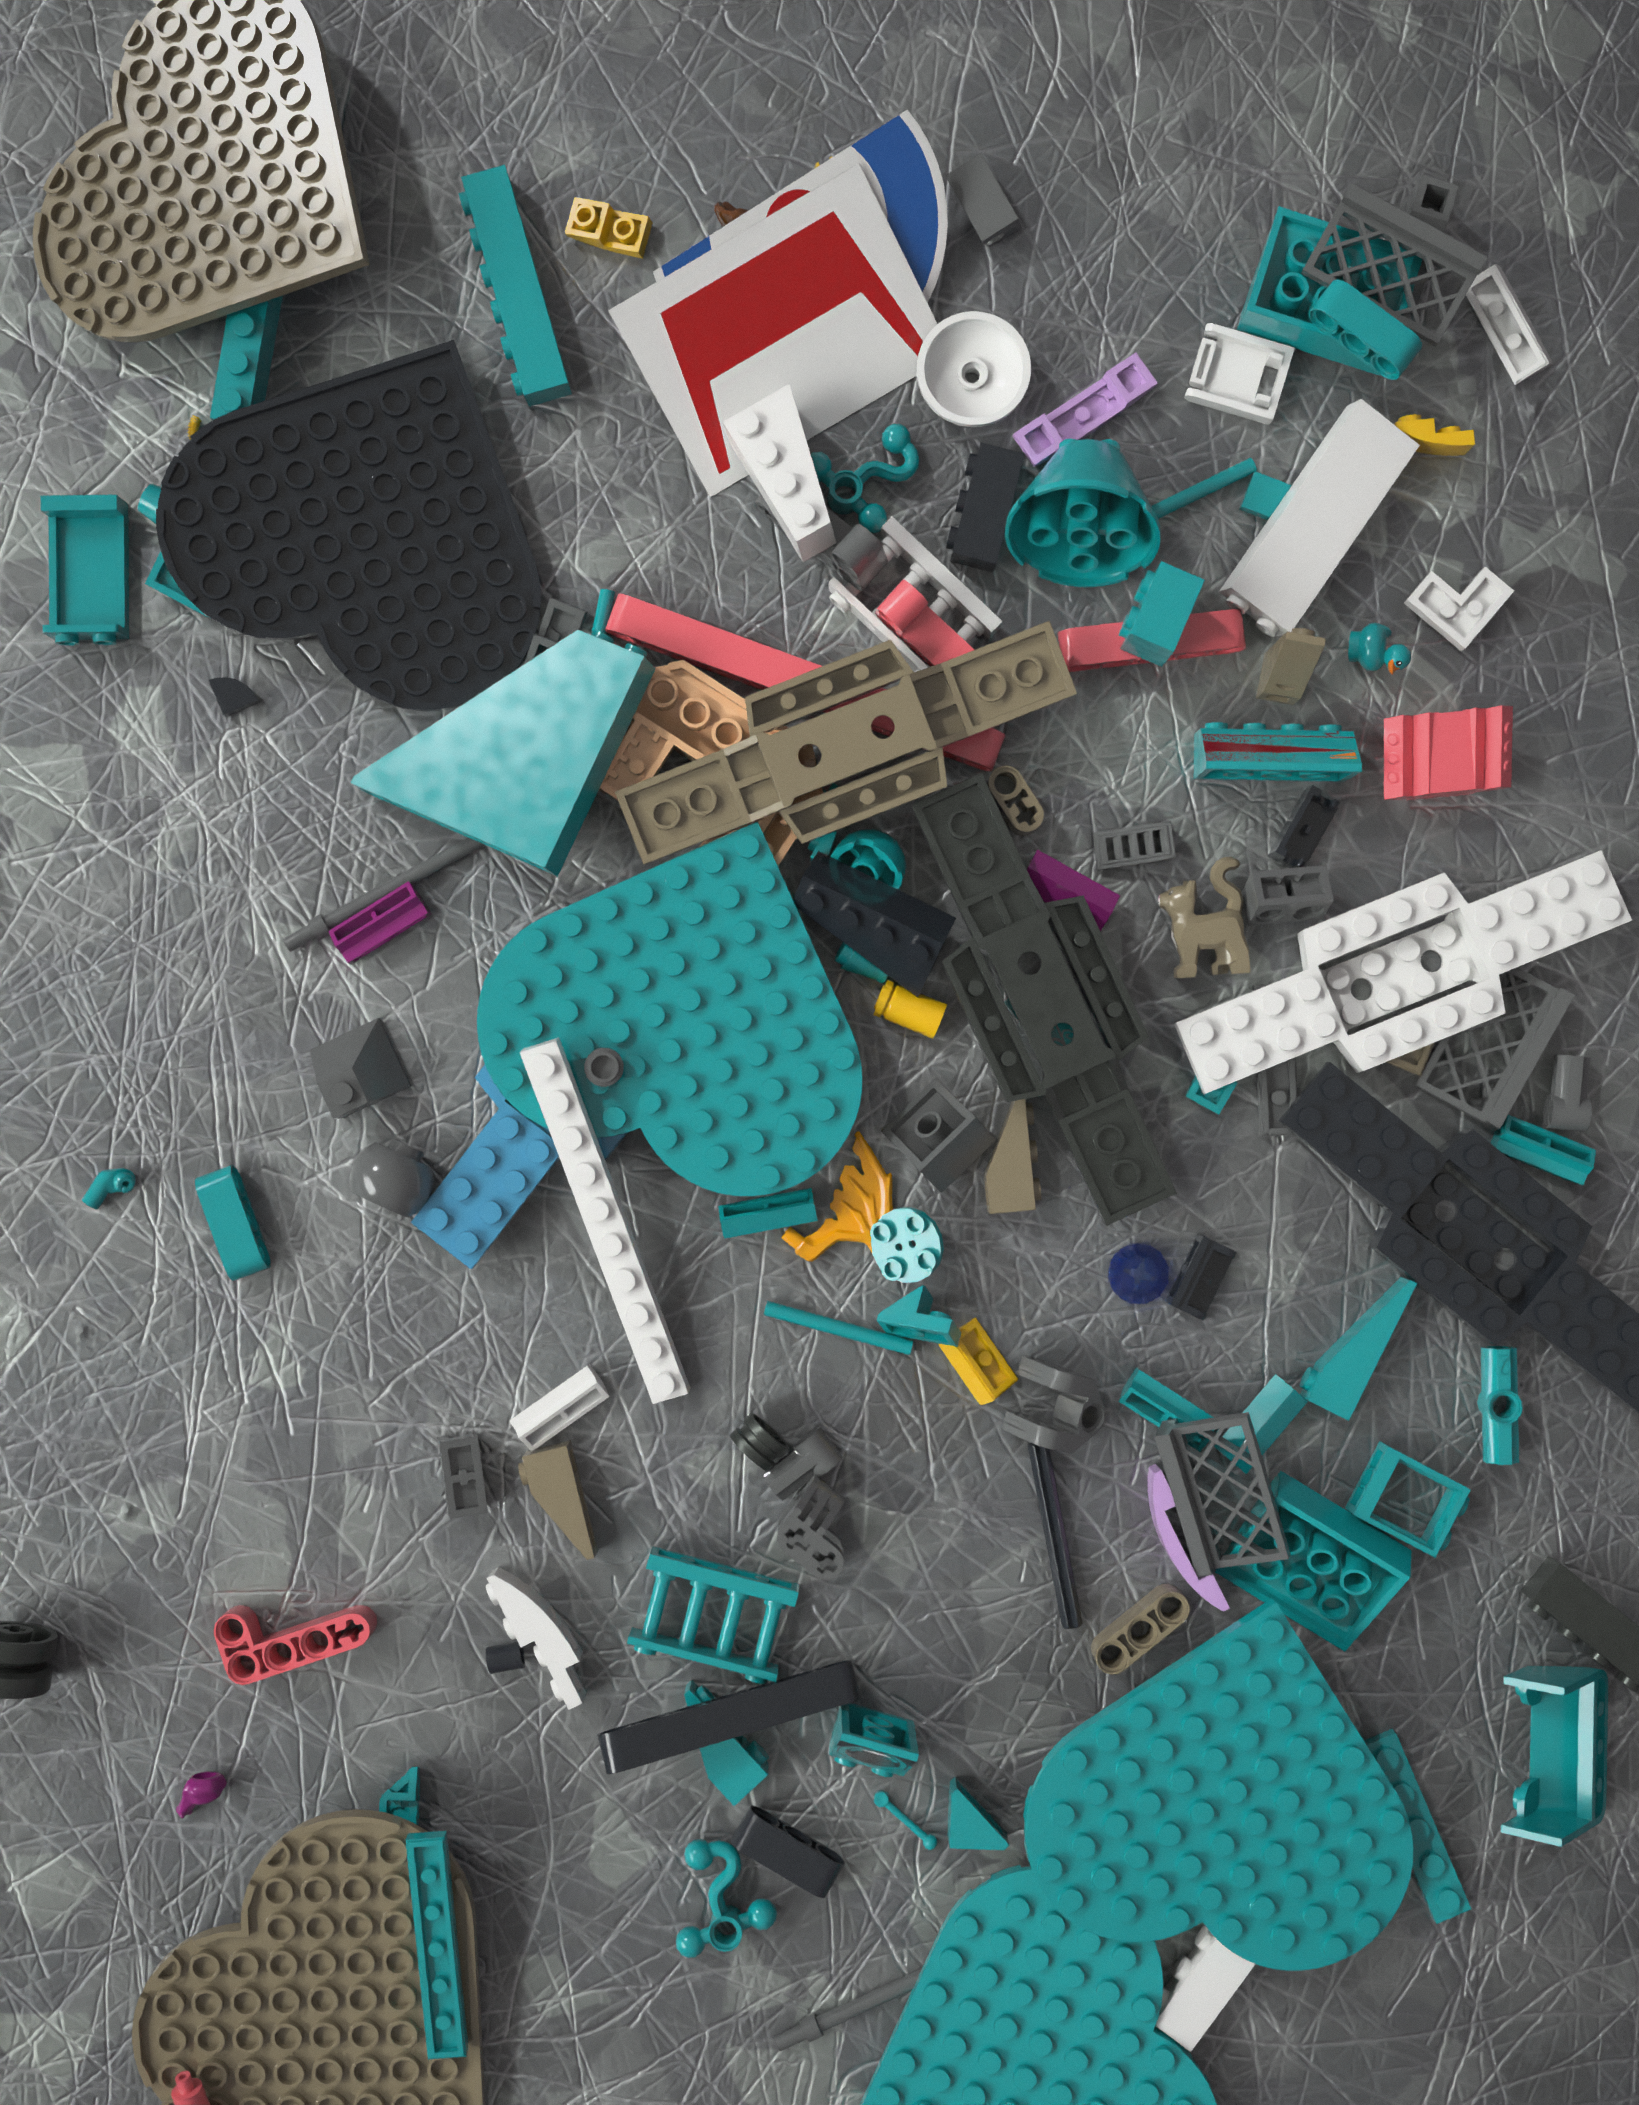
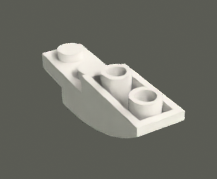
M500 1567L492 1570L487 1577L489 1583L486 1584V1590L492 1603L495 1606L499 1604L506 1617L503 1619V1625L510 1639H517L520 1647L535 1641L536 1645L533 1647L535 1656L542 1667H548L553 1677V1680L550 1681L551 1688L559 1702L564 1700L568 1710L582 1704L586 1691L573 1665L580 1661L583 1651L569 1627L554 1608L528 1584Z

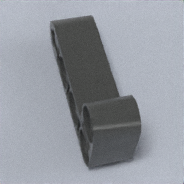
M760 494L755 500V504L770 520L782 528ZM827 508L836 544L815 556L856 589L863 591L888 563L883 546L867 528L860 524H856L852 528Z

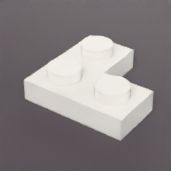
M1487 567L1480 570L1461 594L1431 571L1406 599L1404 604L1456 648L1463 651L1514 590Z

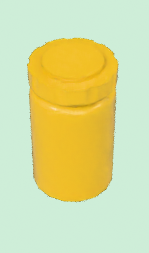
M887 980L880 991L874 1006L875 1011L873 1015L879 1018L882 1015L887 1021L933 1039L947 1004L921 993L919 997H916L903 986H894V982Z

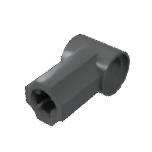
M1554 1055L1551 1094L1546 1097L1543 1106L1544 1127L1579 1132L1588 1130L1592 1117L1591 1101L1587 1098L1591 1058L1573 1055Z
M817 1427L794 1445V1450L776 1462L768 1472L765 1471L763 1473V1477L769 1487L782 1501L807 1483L814 1475L818 1478L843 1459V1456L821 1427Z

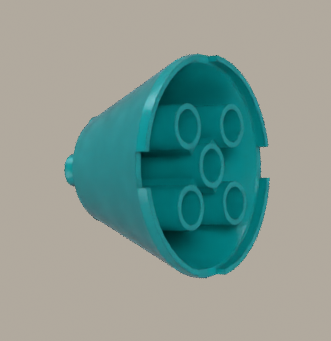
M1070 438L1063 440L1059 444V449L1011 508L1005 525V540L1015 560L1021 566L1026 562L1039 570L1038 577L1067 586L1099 587L1125 581L1128 579L1130 572L1138 569L1140 566L1144 569L1149 566L1160 547L1161 527L1129 463L1120 451V444L1111 439L1099 441Z

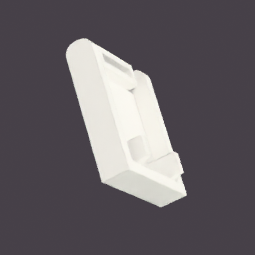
M1206 324L1204 335L1217 339V341L1202 338L1189 380V385L1198 389L1188 388L1184 398L1196 404L1270 425L1275 416L1295 348L1217 324ZM1264 366L1278 369L1271 396L1260 393L1256 396Z

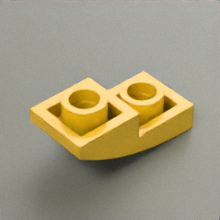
M575 197L565 234L567 237L601 249L643 259L653 222L649 216L614 210L609 203Z
M1412 414L1400 417L1394 424L1420 445L1416 452L1441 456L1465 455L1475 445L1474 430L1461 431L1460 426H1448L1437 430L1436 433L1434 418L1421 419V415Z

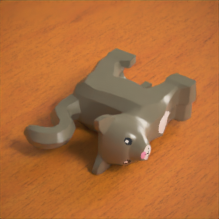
M1223 857L1217 860L1211 868L1210 881L1215 891L1228 899L1226 908L1221 911L1198 915L1194 913L1197 900V884L1195 880L1183 881V885L1171 887L1168 891L1159 894L1158 904L1171 918V938L1180 958V964L1174 968V978L1195 977L1198 954L1203 949H1214L1215 961L1210 965L1211 975L1227 974L1229 969L1231 974L1251 973L1249 947L1244 936L1242 917L1243 897L1241 890L1225 878L1227 871L1239 868L1240 862L1238 859Z

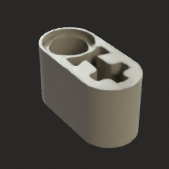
M1012 766L996 768L987 780V785L1003 820L1014 834L1019 836L1031 835L1038 829L1044 819V811L1041 804L1016 768ZM1000 776L1009 777L1014 783V791L1007 795L999 793L995 789L994 780ZM1019 794L1023 796L1018 802L1021 810L1024 813L1031 811L1034 815L1030 820V826L1026 821L1022 823L1017 821L1016 818L1019 816L1020 811L1015 803L1010 809L1006 806V804L1013 802Z

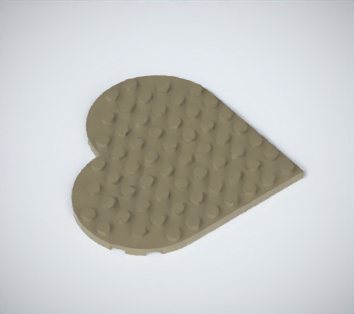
M152 0L156 5L141 22L138 19L135 20L121 46L125 53L119 70H114L111 89L113 118L85 133L74 143L76 149L63 164L57 162L43 187L47 194L41 213L36 212L34 217L33 250L39 277L50 299L73 322L99 337L113 341H150L370 265L325 47L316 22L300 0Z
M357 1809L326 1813L297 1825L271 1846L256 1867L247 1886L242 1904L241 1923L221 1925L202 1931L176 1946L157 1965L138 1999L132 2025L134 2058L146 2088L151 2086L154 2093L162 2101L161 2105H174L171 2093L176 2086L175 2077L182 2071H189L192 2078L201 2080L211 2105H485L475 1904L467 1878L450 1851L449 1858L469 2048L467 2057L428 2060L406 1837L408 1833L428 1831L413 1822L385 1812Z

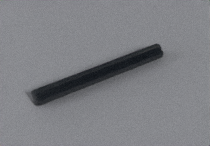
M1029 1443L1028 1450L1061 1624L1064 1629L1078 1628L1082 1626L1083 1622L1050 1449Z

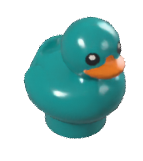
M1370 623L1362 631L1350 632L1348 660L1349 662H1359L1367 671H1377L1383 664H1386L1390 674L1393 675L1395 671L1402 670L1408 666L1411 661V652L1403 644H1393L1386 649L1387 638L1391 636L1392 631L1383 624Z

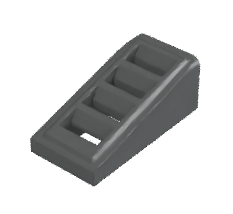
M1171 821L1092 833L1097 871L1167 862L1176 858ZM1159 832L1161 853H1155L1153 833ZM1137 835L1144 836L1146 855H1139ZM1121 837H1128L1129 858H1124ZM1106 839H1113L1115 860L1108 861Z

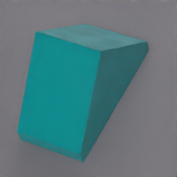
M954 1777L949 1782L947 1835L949 1848L1005 1850L1010 1845L1007 1832Z

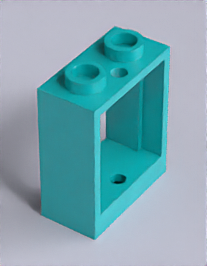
M1379 1441L1345 1509L1354 1516L1436 1558L1439 1550L1443 1551L1451 1540L1452 1531L1450 1529L1454 1521L1465 1513L1469 1505L1470 1498L1468 1494L1471 1489ZM1398 1462L1447 1487L1422 1537L1373 1512Z

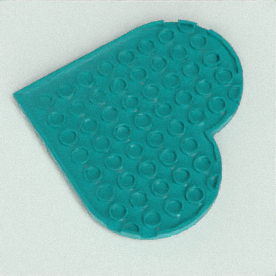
M758 821L531 923L514 936L501 950L491 965L482 986L477 1009V1033L481 1055L493 1082L513 1107L530 1120L548 1128L520 1052L524 1048L559 1037L596 1137H610L641 1128L648 1143L666 1165L678 1175L704 1189L732 1196H759L791 1188L820 1171L835 1156L849 1136L860 1107L863 1078L858 1046ZM598 1048H610L616 1051L623 1060V1074L619 1081L611 1086H597L585 1074L584 1064L586 1058L592 1051Z
M1273 1598L1065 1735L1042 1761L1043 1767L1039 1771L1033 1786L1030 1785L1023 1813L1024 1846L1029 1864L1041 1890L1051 1904L1072 1923L1090 1933L1116 1941L1148 1942L1161 1940L1183 1933L1203 1922L1222 1945L1249 1962L1271 1969L1286 1971L1317 1969L1344 1960L1372 1942L1384 1930L1400 1907L1411 1877L1413 1837L1404 1805Z
M1017 1865L991 1875L990 1879L978 1885L975 1889H969L948 1913L860 2105H1217L1207 2076L1203 2074L1200 2067L1193 2060L1191 2053L1162 2030L1155 2027L1163 1997V1972L1156 1941H1116L1100 1937L1080 1928L1064 1917L1051 1904L1037 1883L1031 1866L1021 1867V1865Z

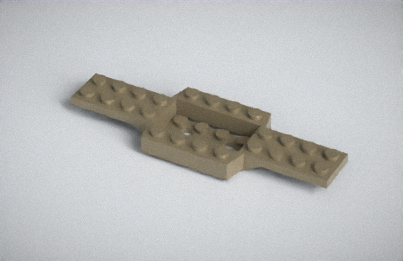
M1050 620L917 672H913L890 639L746 696L749 738L618 790L615 794L644 865L777 812L782 815L801 844H804L946 788L947 779L943 747L1072 697L1077 692ZM900 681L898 685L886 689L884 691L878 692L876 694H873L851 704L845 705L843 707H840L818 717L812 718L810 720H807L785 730L779 731L772 735L766 734L778 728L784 727L786 725H789L791 723H794L816 713L822 712L824 710H827L849 700L855 699L857 697H860L862 695H865L867 693H870L872 691H875L877 689ZM887 716L893 721L894 732L890 737L881 739L873 734L871 724L876 717ZM812 744L819 748L822 757L818 765L815 767H805L800 763L798 753L803 746ZM920 748L929 751L792 805L794 798Z

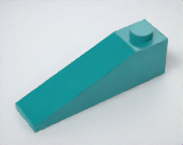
M1400 1277L1316 1361L1313 1368H1307L1300 1381V1388H1302L1300 1395L1306 1400L1349 1421L1417 1283Z

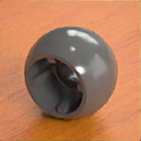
M392 1138L388 1147L373 1142L357 1155L352 1164L349 1176L350 1190L352 1193L409 1218L418 1213L431 1196L434 1187L433 1168L420 1162L424 1152Z

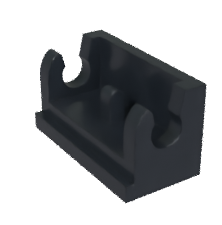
M1314 785L1305 789L1267 856L1288 868L1306 867L1338 810L1340 802L1337 799L1329 800L1321 795L1322 790Z
M1197 1234L1165 1302L1204 1321L1217 1290L1237 1252L1203 1235Z

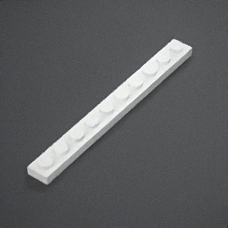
M560 1038L524 1048L520 1052L521 1058L652 1403L655 1404L686 1395L690 1391V1385Z

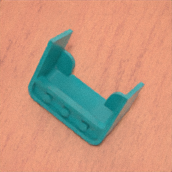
M1528 1665L1504 1676V1684L1515 1686V1692L1520 1696L1521 1702L1531 1706L1530 1778L1525 1780L1521 1787H1516L1513 1794V1807L1517 1810V1816L1501 1824V1833L1562 1847L1598 1825L1605 1814L1607 1800L1608 1676L1605 1670L1592 1667Z

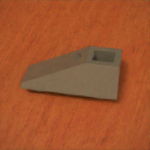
M1293 628L1292 632L1287 631L1264 654L1256 699L1294 705L1299 701L1325 647L1326 638L1315 637V631L1304 628Z
M1025 1099L1011 1102L984 1172L986 1205L989 1214L1036 1210L1035 1201L1041 1200L1039 1178H1033L1031 1163L1038 1162L1037 1145L1035 1140H1029L1028 1125H1034L1032 1102H1025Z

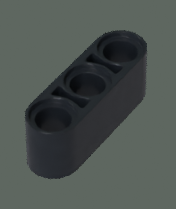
M753 1805L749 1807L731 1838V1843L740 1852L820 1898L826 1897L845 1865L843 1858L832 1849L766 1810Z

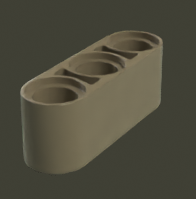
M1169 1583L1157 1586L1097 1634L1091 1644V1653L1099 1669L1110 1675L1123 1672L1184 1623L1188 1618L1190 1607L1181 1590ZM1166 1598H1178L1179 1603L1174 1611L1168 1613L1161 1611V1604ZM1138 1621L1149 1623L1148 1631L1142 1636L1131 1634L1132 1626ZM1109 1645L1119 1647L1120 1651L1116 1658L1112 1660L1101 1658L1102 1650Z

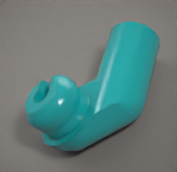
M126 1168L102 1170L83 1196L82 1202L91 1208L99 1209L108 1193H128L132 1191L136 1182L134 1173Z

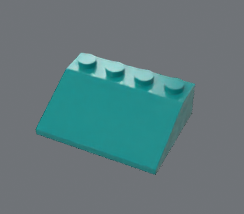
M1279 206L1236 330L1380 376V374L1319 330L1311 322L1308 315L1309 310L1327 287L1301 274L1329 222ZM1336 225L1340 242L1360 236L1358 231ZM1331 236L1327 241L1325 247L1333 244ZM1380 238L1369 241L1374 260L1394 255L1389 241ZM1362 243L1342 249L1347 268L1367 263ZM1400 247L1401 252L1407 251ZM1336 251L1320 255L1314 265L1315 268L1326 274L1341 271ZM1416 255L1403 259L1408 279L1416 277L1422 259ZM1396 261L1376 267L1381 287L1401 281ZM1369 269L1350 275L1352 286L1359 292L1363 293L1374 289ZM1415 284L1410 285L1412 292ZM1403 288L1383 293L1388 308L1394 311L1408 308ZM1377 296L1370 297L1378 302Z
M1280 1471L1270 1485L1291 1553L1289 1559L1216 1568L1215 1573L1264 1603L1273 1598L1284 1615L1345 1652L1411 1578L1412 1550L1283 1471ZM1258 1499L1250 1512L1261 1518L1266 1511L1265 1503ZM1268 1517L1266 1522L1270 1524V1520ZM1245 1520L1238 1533L1248 1538L1255 1525ZM1261 1529L1252 1541L1265 1550L1278 1548L1275 1538ZM1232 1540L1224 1555L1237 1554L1242 1546Z

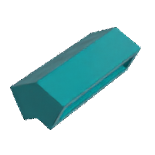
M1507 1115L1501 1128L1495 1131L1490 1142L1505 1156L1578 1185H1584L1587 1175L1594 1169L1595 1149L1511 1115Z
M812 1188L718 1206L724 1239L818 1221Z
M1135 1368L1124 1385L1118 1401L1157 1427H1160L1162 1421L1177 1419L1178 1423L1214 1418L1138 1368ZM1198 1432L1185 1434L1188 1445L1199 1452L1210 1441Z
M1276 1374L1243 1412H1249L1261 1455L1267 1451L1308 1402ZM1242 1425L1230 1427L1222 1436L1239 1448L1245 1441ZM1217 1444L1214 1446L1232 1461L1235 1455ZM1247 1446L1246 1449L1244 1450V1451H1246L1247 1453H1249L1248 1446ZM1240 1458L1235 1464L1245 1474L1253 1467Z

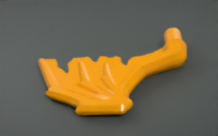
M859 1131L854 1134L856 1139L852 1150L861 1160L864 1175H861L854 1165H844L839 1177L843 1191L835 1189L833 1200L830 1202V1209L836 1213L837 1220L826 1218L823 1225L816 1232L806 1237H803L790 1226L781 1237L795 1249L797 1255L807 1261H815L828 1248L839 1241L865 1243L872 1253L871 1227L874 1223L878 1222L882 1215L893 1210L892 1174H886Z

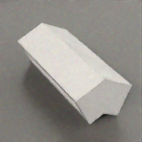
M589 1364L516 1415L509 1422L516 1430L518 1438L532 1452L606 1400L609 1394L603 1381L591 1364Z

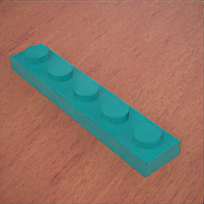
M1390 1729L1364 1740L1394 1787L1406 1810L1413 1837L1412 1872L1432 1919L1438 1924L1471 1910V1906L1396 1732Z

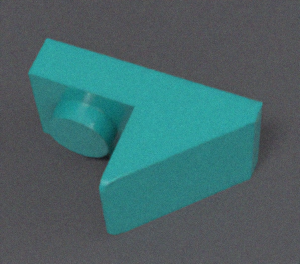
M923 1285L881 1311L877 1317V1322L887 1334L955 1347H958L961 1337V1331L951 1316L938 1311L930 1312L933 1297L926 1286Z

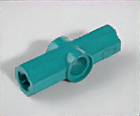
M1501 1345L1481 1347V1392L1478 1396L1477 1404L1482 1413L1483 1462L1513 1465L1519 1463L1518 1419L1523 1409L1522 1401L1518 1396L1517 1348ZM1504 1395L1507 1402L1506 1407L1501 1413L1495 1414L1493 1410L1494 1401L1499 1396Z

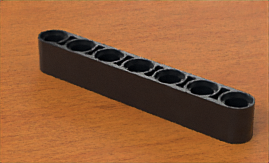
M845 1660L776 1680V1682H768L601 1732L597 1736L606 1774H614L842 1706L861 1699L852 1660Z

